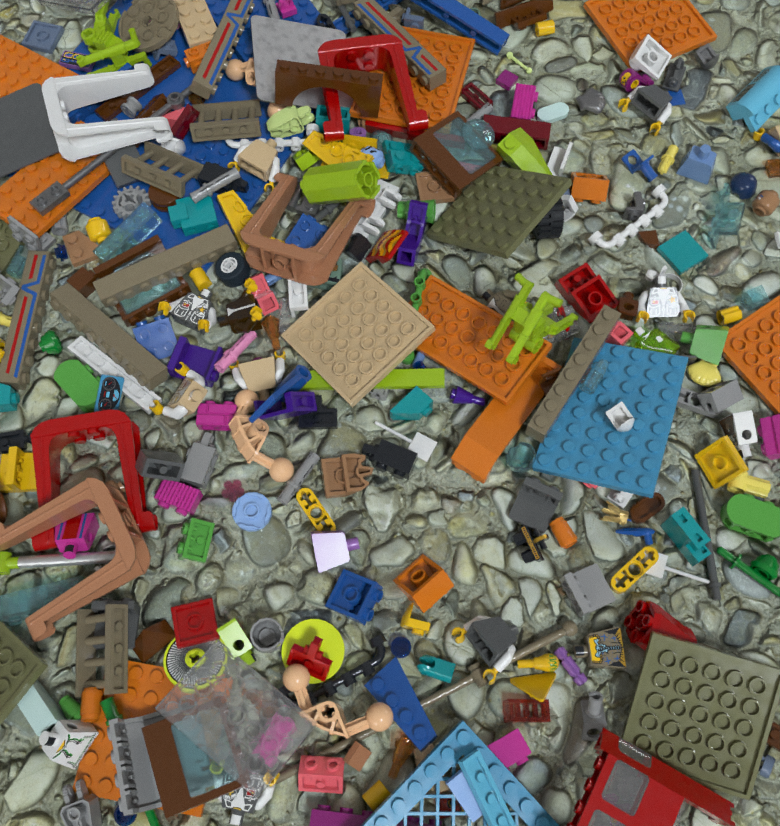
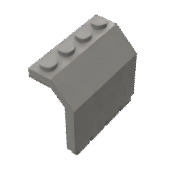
M184 703L140 717L109 720L107 735L109 740L112 741L111 760L113 764H116L117 771L114 779L121 795L118 799V805L124 816L162 807L141 728L199 705L190 706V703ZM200 714L171 726L188 790L192 798L206 793V788L214 786L211 771H203V767L210 765L207 747L198 748V745L206 743L202 724L194 726L195 722L201 721Z

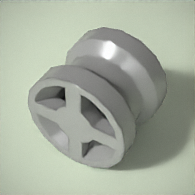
M129 96L127 102L122 103L120 108L125 115L134 118L136 112L142 110V105L137 99Z

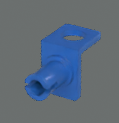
M632 149L621 158L632 174L637 170H641L648 182H651L658 176L649 164L654 155L643 161L637 152ZM629 156L635 157V165L629 163Z

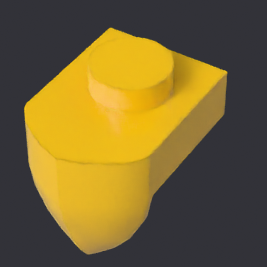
M411 603L402 616L400 626L412 630L411 633L414 635L424 636V633H429L431 623L411 618L414 603Z

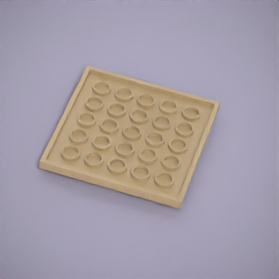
M360 262L283 332L281 337L353 408L436 329L432 323L364 263Z

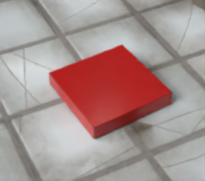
M212 598L171 607L177 649L220 639L216 631L218 626Z

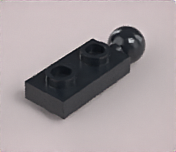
M24 429L0 433V454L9 453V447L14 446L21 450H27V443L32 445L30 437L32 431L27 435Z

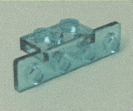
M724 183L723 189H720V201L716 204V215L712 218L711 222L712 230L708 232V242L711 243L712 249H716L719 235H738L744 214V202L728 203L731 194L729 183Z

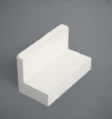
M569 142L567 150L554 146L547 164L552 175L562 177L570 156L572 142Z
M288 279L289 308L292 318H295V311L309 310L307 285Z

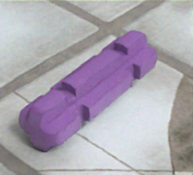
M563 646L559 647L554 651V655L562 661L560 663L568 674L574 677L573 680L577 686L583 685L587 682V677L584 673L580 672L581 669L572 657L567 655L566 649Z

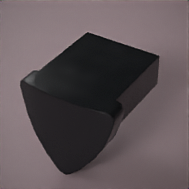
M355 233L345 252L356 262H361L372 244L362 234Z

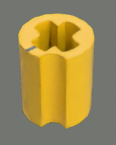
M552 19L535 23V34L537 37L555 33V23Z
M197 267L190 272L189 276L199 291L208 289L212 285L203 268Z
M738 305L718 310L716 318L720 325L729 324L741 320L742 311Z
M379 779L362 795V798L375 811L391 793Z

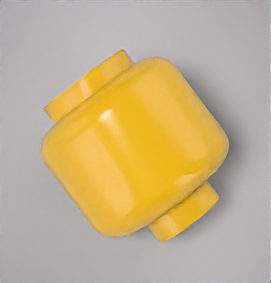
M94 217L87 221L85 229L90 241L99 245L107 243L108 239L112 236L107 220L101 217Z

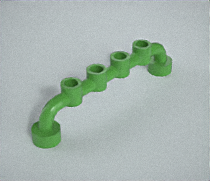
M426 268L418 271L417 277L414 279L415 292L410 297L412 307L417 311L422 305V291L426 288L425 281L432 275L431 271ZM412 351L402 363L405 365L412 364L415 358L414 352Z

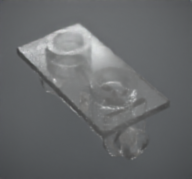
M661 321L657 323V330H659L657 336L665 340L680 341L682 332L694 333L696 325L692 323L674 324L673 322Z

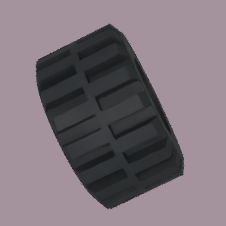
M561 198L533 229L537 239L559 238L561 236L564 225V209Z

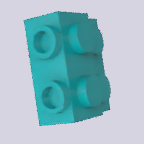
M390 140L383 141L382 148L387 172L415 176V173H421L424 166L409 150L411 144Z

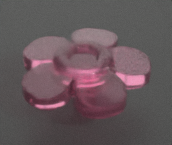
M235 480L233 484L230 481L225 482V490L222 491V496L224 498L229 497L231 502H235L238 499L237 495L241 497L245 493L244 489L240 488L242 483L239 480Z

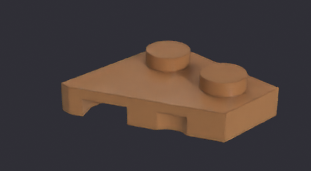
M79 230L62 236L74 268L107 256L104 249L95 242L90 241Z

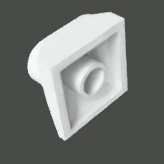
M648 34L635 48L629 59V64L635 71L642 70L655 80H658L672 55Z

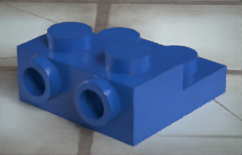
M343 569L325 606L365 626L366 622L371 621L374 616L373 608L376 602L379 603L382 600L383 587L373 580Z

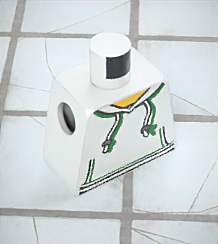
M59 720L51 732L43 731L41 733L39 743L51 761L71 769H76L99 732L91 723L81 722L80 720Z

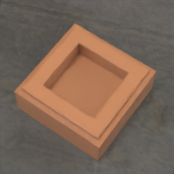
M355 741L343 761L360 772L372 752Z

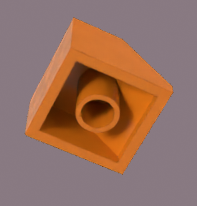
M571 171L572 185L570 186V195H572L576 202H583V200H590V203L601 204V201L606 202L610 181L606 175Z
M424 554L418 557L393 580L406 597L423 613L454 587L444 569Z

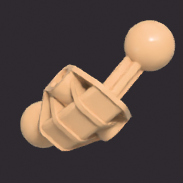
M253 57L249 58L246 62L238 59L229 60L225 70L227 77L232 81H240L245 77L247 84L256 87ZM270 103L267 109L269 118L287 106Z
M248 389L239 391L234 401L237 405V411L228 424L238 451L243 455L248 464L254 461L269 469V474L274 481H288L294 473L292 462L284 457L272 459L259 452L269 432V426L260 418L251 423L249 421L251 416L247 415L255 411L254 401L259 400L258 395Z
M292 664L283 673L282 680L284 686L289 691L295 693L300 708V717H304L312 724L311 726L327 731L332 736L339 735L349 739L352 735L369 728L376 732H383L393 723L392 709L382 702L372 704L367 709L365 716L347 723L343 708L338 703L325 701L312 706L306 688L310 682V673L305 666ZM330 708H333L335 710V712L332 713V716H328L327 714L330 711Z

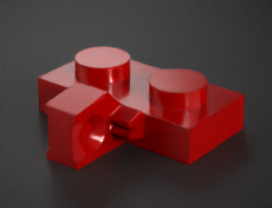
M315 636L310 646L306 644L305 647L294 643L286 664L289 666L301 664L308 669L311 676L325 682L333 661L323 656L324 652L320 651L323 639Z

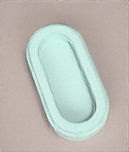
M558 102L540 108L537 112V121L553 123L565 119L568 116L569 107L563 102Z

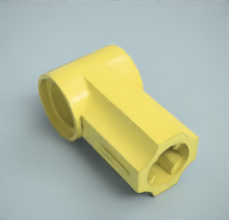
M748 472L741 474L727 484V491L731 493H746L764 499L768 496L771 489L770 481L750 476Z

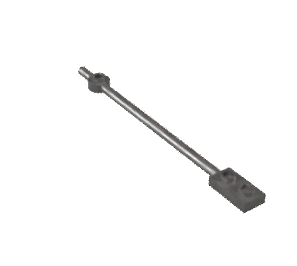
M190 86L181 93H170L167 96V104L150 117H162L171 109L179 110L185 105L184 99L193 93L189 91ZM121 148L102 153L62 185L56 181L29 202L31 207L40 215H46L71 195L68 191L69 188Z

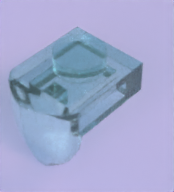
M762 285L743 292L740 299V305L748 311L770 302Z

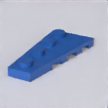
M395 656L364 686L378 702L385 703L392 709L393 720L422 753L438 736Z

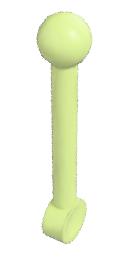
M512 52L507 53V59H512L524 68L527 74L532 73V68L521 63L513 56Z

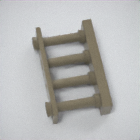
M259 99L192 105V107L200 112L195 122H198L190 123L193 142L260 137L262 135L259 117L255 118L262 116Z
M144 141V153L139 157L133 158L126 154L121 157L122 173L180 198L185 196V183L192 178L197 179L204 166L199 162L149 141ZM148 159L155 161L151 165L145 163V161ZM163 165L169 167L167 171L161 170L159 168ZM179 171L185 175L180 178L174 174Z
M128 604L105 605V613L96 614L92 609L77 610L75 697H81L82 691L87 687L104 688V695L128 693ZM105 622V635L94 636L96 623ZM105 644V657L96 658V649L93 645ZM105 666V675L102 680H96V667Z

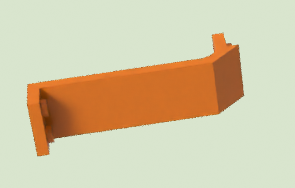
M545 357L508 406L493 398L464 435L451 457V463L459 470H463L471 475L474 480L484 484L500 455L545 396L539 385L541 375L556 368L561 370L562 366Z

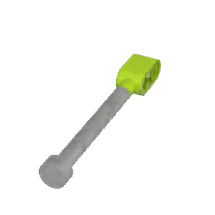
M116 548L115 551L77 553L74 559H67L63 554L12 557V553L0 551V576L10 575L11 569L108 564L115 556Z

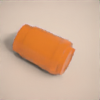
M559 517L549 523L551 531L561 548L567 549L578 542L577 536L563 517Z
M87 687L82 691L81 722L92 723L99 721L101 714L100 702L103 698L102 689Z

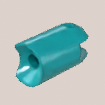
M422 655L419 658L423 664H418L417 669L422 675L451 683L455 663L431 655Z

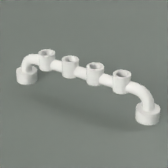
M314 123L308 124L306 126V135L309 136L313 130L319 132V126ZM278 137L274 139L277 143L275 149L278 152H282L284 147L291 146V150L297 152L301 150V146H304L302 143L305 139L292 137L291 139L284 140ZM259 138L264 143L268 141L264 138ZM224 139L228 146L236 149L253 142L248 139H241L238 142L233 141L234 139Z
M663 184L658 185L651 194L656 199L660 197L661 202L656 204L649 212L640 216L637 221L629 224L622 232L617 233L610 241H603V235L596 231L588 239L592 246L596 244L604 249L615 245L621 247L627 241L625 238L628 235L633 238L640 231L638 229L640 226L645 229L652 223V217L658 219L664 214L665 211L663 209L668 204V196L665 193L667 188Z

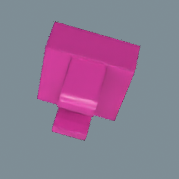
M278 0V3H275L283 19L297 14V8L293 0Z

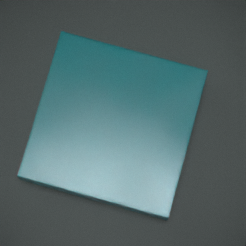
M686 230L657 248L659 254L679 276L709 256Z

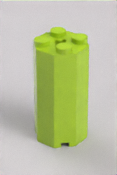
M367 160L309 167L303 175V180L300 181V188L303 190L308 202L312 205L374 199L380 191V185H377V180H380V173L375 163L367 162Z

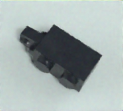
M206 162L197 177L200 187L203 186L202 184L211 182L232 168H225L216 163ZM240 177L214 193L222 194L231 190L247 193L249 183Z
M381 439L380 444H375V446L364 443L361 453L368 456L369 461L373 462L375 469L381 472L388 471L393 473L394 477L401 480L404 478L409 480L418 460V453L384 439Z

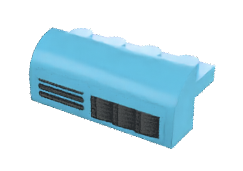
M779 65L764 68L726 106L732 120L744 119L750 133L757 131L780 108Z

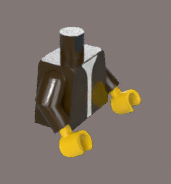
M251 278L245 281L244 287L247 290L243 291L241 297L226 305L227 314L217 317L220 328L230 325L235 334L263 329L261 323V313L263 310L258 307L254 294L251 293L257 291L258 286Z

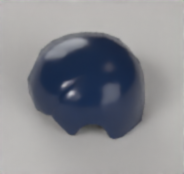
M739 172L731 178L729 187L732 194H738L740 199H750L755 195L757 180L750 173Z

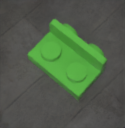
M190 518L187 522H184L181 529V534H184L182 542L179 541L176 553L179 554L178 559L206 563L215 523L196 518Z

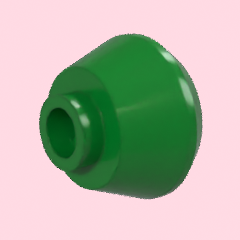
M48 330L40 337L41 341L38 343L43 352L47 351L48 354H59L62 352L63 346L55 331Z
M762 554L750 562V567L769 581L777 579L779 564L774 556Z

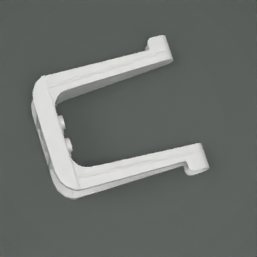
M135 64L134 70L58 78L50 77L42 84V93L48 118L59 152L64 159L75 162L78 159L155 138L158 143L167 142L172 139L173 133L169 121L165 117L72 124L69 120L68 113L72 110L151 87L154 84V78L148 64Z

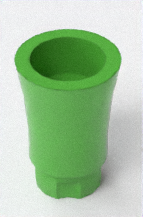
M436 200L421 201L429 203L426 222L434 224ZM410 201L398 202L397 217L399 219L407 220Z

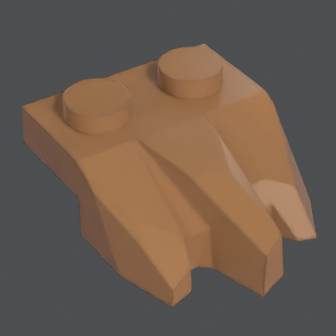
M353 453L342 454L341 457L321 459L325 499L346 497L363 490L369 485V482L363 478L371 476L374 468L361 464L365 461L366 455Z

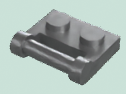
M299 178L298 186L286 208L297 214L302 215L304 213L314 217L318 214L322 205H312L306 197H304L301 206L297 205L303 192L300 188V181L303 178Z

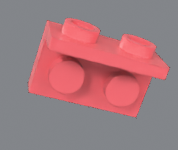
M302 755L298 770L299 791L343 794L344 758Z

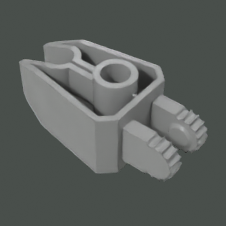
M77 780L75 784L77 800L70 784L65 785L62 792L66 805L62 807L60 812L65 826H102L99 798L95 794L89 795L84 780Z

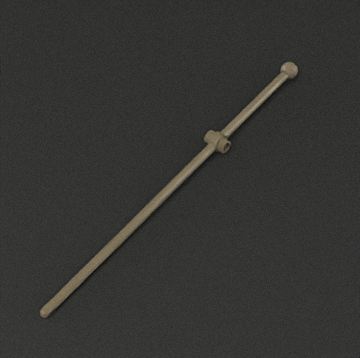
M566 620L563 622L562 628L515 651L510 664L565 635L569 637L576 635L578 628L575 622ZM479 662L471 665L468 668L470 675L420 700L421 706L424 709L472 683H476L478 688L489 683L488 675L483 679V673L487 669H493L494 666L481 667ZM369 728L313 756L331 757L352 746L355 741L360 742L377 732ZM300 762L280 772V776L275 784L298 774Z

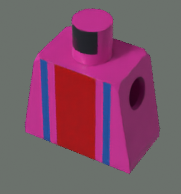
M83 513L55 526V542L65 558L74 559L77 552L88 551L91 548L100 526L95 513Z

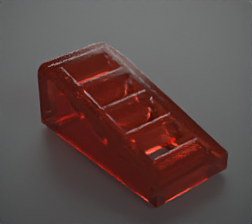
M536 699L503 700L504 723L551 722L549 699H545L543 702H539ZM520 705H523L524 717H521ZM529 705H532L533 717H530ZM538 705H541V717H538Z

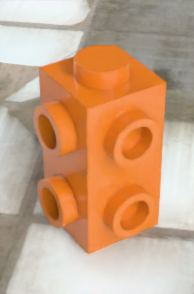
M211 41L184 50L186 57L183 58L187 68L191 69L193 74L197 72Z

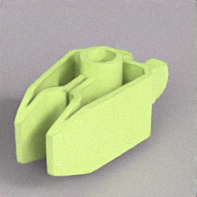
M292 105V107L287 106L273 114L266 124L272 137L284 138L302 133L305 129L304 125L312 122L315 116L308 105L299 108Z

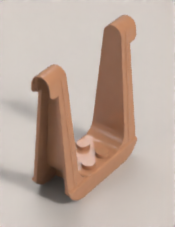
M279 172L274 176V180L279 183L243 230L240 231L242 240L250 245L245 253L246 262L256 270L310 286L321 285L328 281L360 218H369L372 215L376 201L375 199L349 202L314 247L301 248L295 244L281 242L278 239H270L298 182L297 177Z
M86 478L83 482L12 525L5 526L0 522V551H3L90 509L98 507L100 510L98 514L99 519L109 529L107 536L112 543H115V556L107 565L25 619L33 642L44 640L53 635L56 631L54 622L135 578L144 575L150 566L151 556L148 546L125 497L120 490L113 486H106L104 482L97 478Z

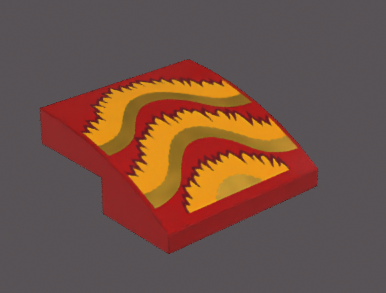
M399 229L383 232L365 259L369 263L378 259L382 264L391 260L409 232Z

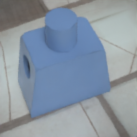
M706 144L701 147L692 146L683 157L676 174L707 185L714 169L716 152L711 151V147Z

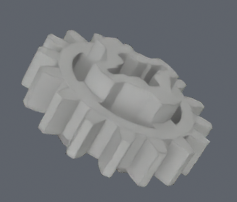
M130 185L129 189L123 187L124 191L118 190L119 195L113 196L115 200L112 201L113 210L118 218L123 217L124 221H127L128 218H130L131 222L134 221V218L140 220V216L145 217V211L149 212V206L152 205L148 193H146L145 189L141 190L139 186L135 189L132 185Z

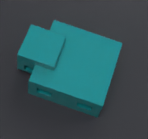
M191 196L177 199V205L168 207L173 228H182L185 236L210 231L219 227L212 196H207L196 204Z
M685 507L676 511L660 525L692 567L712 554L705 546L711 539Z

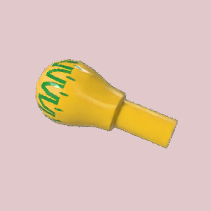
M546 653L533 659L517 660L518 668H534L545 672H554L559 666V659L553 653Z

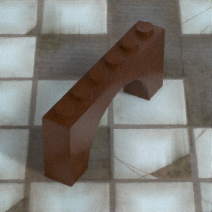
M277 59L275 69V104L292 107L294 99L301 92L310 88L326 87L342 91L353 98L360 108L361 116L378 118L383 74Z

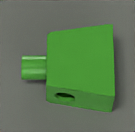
M696 325L694 333L682 332L680 342L691 344L689 354L719 365L729 327Z

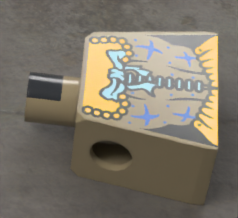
M620 627L587 634L583 637V645H573L574 657L586 658L587 667L617 671L626 669Z

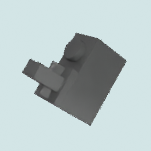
M140 449L135 468L141 477L180 482L185 463L177 453L160 449L158 451Z

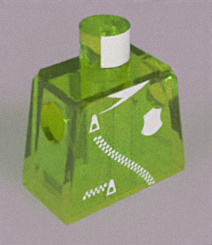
M640 326L634 331L633 335L638 341L633 348L673 355L680 348L679 344L658 328L647 333Z

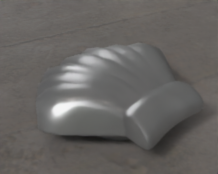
M592 87L588 88L582 96L576 98L581 111L588 110L600 114L606 104L602 92Z

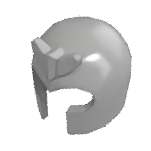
M272 618L259 619L250 630V641L253 647L261 653H272L280 649L284 641L282 626Z

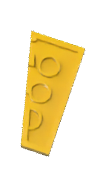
M314 130L302 143L326 165L359 160L372 162L374 160L372 155L346 146L342 142H325L323 134Z
M231 190L217 195V200L245 256L250 245L242 240L240 231L243 230L254 214L247 209L246 204L236 192Z

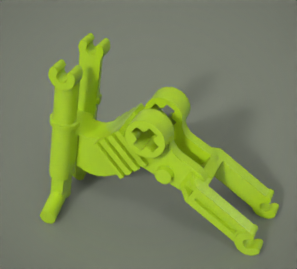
M100 0L95 13L94 27L86 28L81 32V38L88 45V50L91 54L76 56L79 67L81 68L96 61L104 60V58L112 59L114 64L87 74L115 72L127 62L134 66L136 63L143 61V63L151 67L152 63L144 51L128 56V51L141 45L135 28L128 30L131 37L130 40L124 42L115 36L114 32L121 14L118 9H114L115 14L109 13L110 15L107 19L106 13L111 0Z
M517 273L514 279L522 288L515 295L494 334L484 345L489 350H495L513 319L514 324L509 333V338L516 343L505 360L511 365H516L523 347L535 354L543 345V337L557 335L569 326H572L574 320H578V316L574 313H571L557 323L547 317V315L553 313L554 307L560 308L563 304L562 299L549 294L547 291L541 294L534 308L532 303H525L534 287V283L528 281L520 273Z

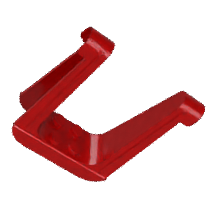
M391 34L330 40L319 47L318 57L320 65L367 72L379 69L386 71L390 75L408 131L428 130L427 112L423 109L417 110L402 40ZM322 87L329 121L323 123L324 141L344 140L338 90Z
M109 409L50 419L41 422L33 429L30 437L39 508L60 496V455L67 444L73 442L75 444H84L86 440L102 441L107 436H116L128 506L141 533L158 530L157 516L147 511L144 477H141L135 468L141 449L140 428L124 412ZM55 527L31 537L35 552L58 548L55 542Z

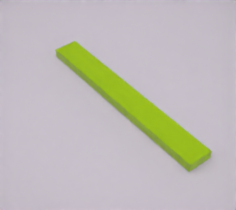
M445 368L393 369L373 389H414L416 386L420 389L445 388ZM314 370L310 371L312 378L299 391L334 389Z

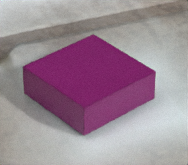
M505 69L496 79L495 84L509 91L516 84L519 76Z

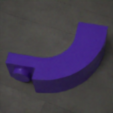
M411 199L405 228L409 234L398 248L396 263L414 267L424 236L429 203Z

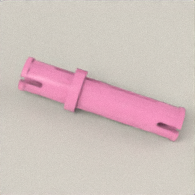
M250 331L241 336L230 349L223 353L222 358L214 364L215 369L220 373H224L232 363L238 360V356L249 344L257 338V333Z

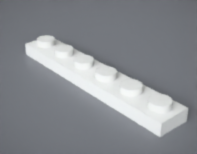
M79 336L67 347L73 355L87 364L98 375L112 374L123 377L122 394L146 413L150 414L152 412L149 407L153 408L156 406L153 400H158L162 403V399L157 394L149 391L145 386H141L136 378L128 375L120 365L116 364L83 336Z

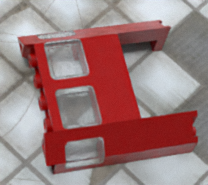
M603 727L594 747L596 749L595 753L598 754L593 764L595 770L584 784L583 790L585 792L582 799H579L574 806L573 811L575 815L572 822L569 821L566 825L673 826L684 801L709 816L708 819L716 824L735 826V822L731 821L732 810H730V808H734V803Z

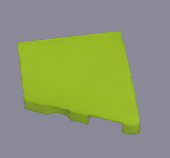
M302 146L301 150L292 156L302 172L320 160L305 146Z

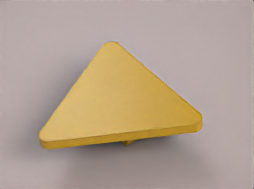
M550 672L510 678V683L530 695V697L543 702L556 678V673Z

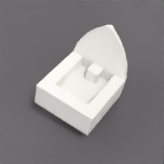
M174 137L167 142L161 143V147L183 155L186 151L184 141Z
M568 194L561 197L564 209V223L573 218L579 209L572 195Z
M622 401L605 412L617 431L627 432L632 429L635 419Z

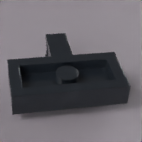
M315 395L317 411L299 415V430L338 429L337 408L327 409V405L323 406L322 395Z

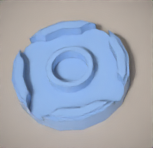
M248 492L235 501L232 507V516L235 523L241 529L248 532H256L263 529L269 523L272 517V507L269 500L263 494Z

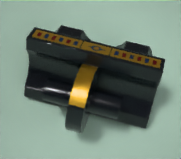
M526 525L520 527L521 531L512 537L517 546L527 543L530 548L521 553L524 562L527 564L545 560L538 544L542 550L547 549L545 541L549 539L548 534L541 535L539 529L535 530L534 535L536 538L534 539L529 527H526Z

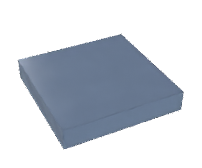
M34 20L21 45L31 50L53 54L65 30L63 26Z

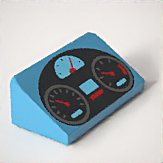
M112 374L101 375L94 412L109 409L118 410L124 384L123 377Z

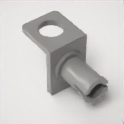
M598 691L590 692L589 700H581L580 702L584 722L581 735L582 740L597 741L603 727L606 729L607 723L602 704L603 695ZM594 728L600 731L596 735L587 733L590 729Z

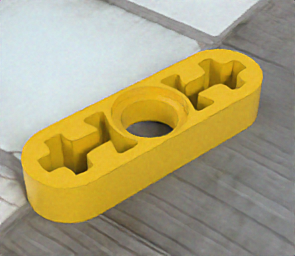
M309 488L300 489L297 492L296 499L317 531H324L321 524L324 520L327 527L332 526L330 528L331 531H336L335 523L313 491ZM303 494L310 495L309 500L312 505L309 506L306 500H302ZM313 509H320L322 515L319 518H313L311 516Z
M650 546L640 550L611 578V590L617 594L625 593L658 561L659 554L657 550ZM645 553H651L653 555L652 560L648 559L642 564L641 561L644 559ZM636 565L639 567L640 573L632 575L628 567ZM626 576L628 579L623 583L624 588L621 586L617 588L615 586L617 583L616 579L620 581Z

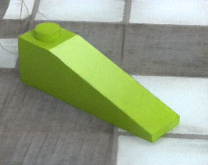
M521 127L510 132L497 145L496 152L513 169L552 175L533 138Z

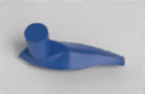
M622 528L615 530V532L636 537L643 536L645 545H652L651 534H654L655 530L651 528Z

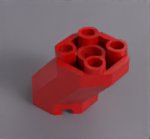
M639 600L624 619V626L627 627L626 632L630 642L638 645L644 651H646L651 631L697 644V639L691 628L682 625L659 605L651 601Z

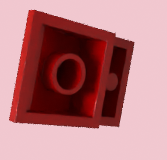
M587 262L563 276L554 284L570 306L590 324L594 322L604 304L614 309L619 303L600 274L596 276Z

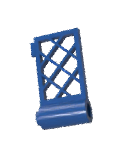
M297 365L274 389V393L251 415L249 421L251 423L256 421L278 401L286 403L284 393L290 391L298 392L312 378L310 371L303 365Z

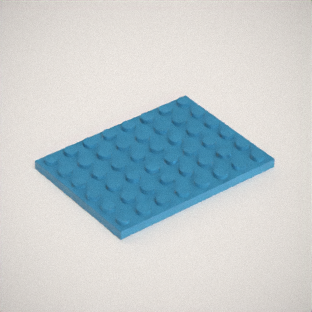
M574 337L566 364L581 342V338ZM605 343L544 442L540 443L533 463V471L653 498L689 357ZM621 401L635 419L632 429L627 432L617 431L605 414L606 411Z

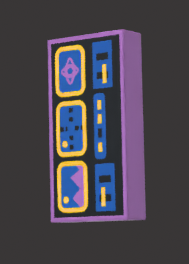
M64 51L59 61L61 66L85 72L92 71L96 62L81 68L77 63L76 56H86V54Z

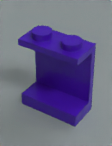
M180 336L167 365V371L170 376L184 380L187 377H183L175 371V368L177 370L182 368L179 362H183L190 370L204 377L205 386L212 388L214 382H217L219 378V372L215 369L214 364L222 358L224 351L219 346L217 351L191 345L186 337Z
M286 392L284 396L287 409L283 410L281 401H278L259 418L261 420H283L317 411L314 392ZM256 400V401H254L255 411H256L266 400Z

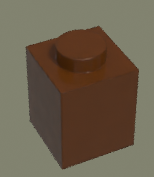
M81 267L67 280V283L87 298L96 290L92 282L96 281L98 277L92 270L87 271L84 267Z

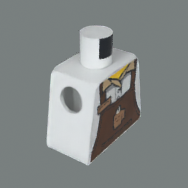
M752 410L733 413L721 419L719 424L723 436L728 435L742 458L751 457L749 445L758 441Z

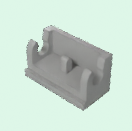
M737 379L723 381L697 394L703 409L706 412L710 411L708 403H710L714 413H719L744 399Z

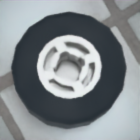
M228 252L223 254L215 264L216 275L225 286L230 288L243 285L245 279L250 276V266L240 253Z

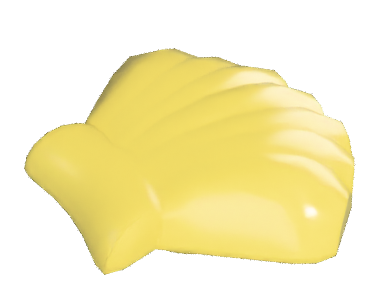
M700 359V361L686 368L691 380L701 386L711 387L721 383V376L717 369L718 365Z

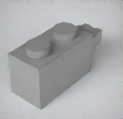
M205 432L201 441L193 442L192 447H189L186 454L187 460L181 476V481L184 484L206 490L219 457L215 445H212L215 438L212 433Z

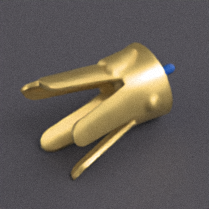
M606 501L609 504L607 506L608 509L602 508V512L608 515L599 519L616 522L622 526L627 521H632L628 519L629 511L621 510L609 501Z

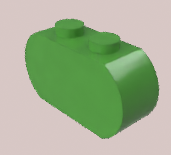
M67 360L61 363L55 370L54 380L83 412H94L101 378L99 376L95 378L92 375L94 371L87 364L83 366L79 360Z
M737 494L721 507L720 517L726 528L763 542H770L780 536V508L772 502L760 501L750 494Z

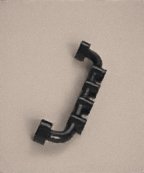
M383 633L368 641L372 649L377 648V655L374 658L308 693L312 706L319 703L318 697L325 694L326 698L337 693L336 688L342 684L348 687L357 682L355 677L361 674L366 677L376 671L374 667L383 661L386 652L384 642L387 640ZM285 686L273 692L276 700L281 698L286 706L299 708L297 699L290 698L289 693L291 691Z

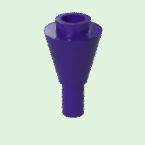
M458 385L451 390L449 399H452V404L474 403L481 406L485 404L484 398L474 396Z

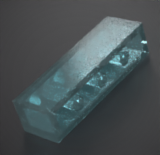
M143 201L92 252L104 263L140 244L163 221Z
M77 576L1 595L0 620L8 623L10 626L19 625L22 623V620H25L86 578Z

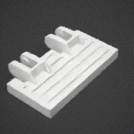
M381 179L377 180V185H380V191L374 198L376 201L374 211L369 218H360L351 237L355 233H360L367 239H369V234L373 236L379 235L380 230L373 225L380 228L384 227L385 222L382 218L386 213V208L394 210L397 207V204L390 199L397 202L402 199V196L399 194V187Z

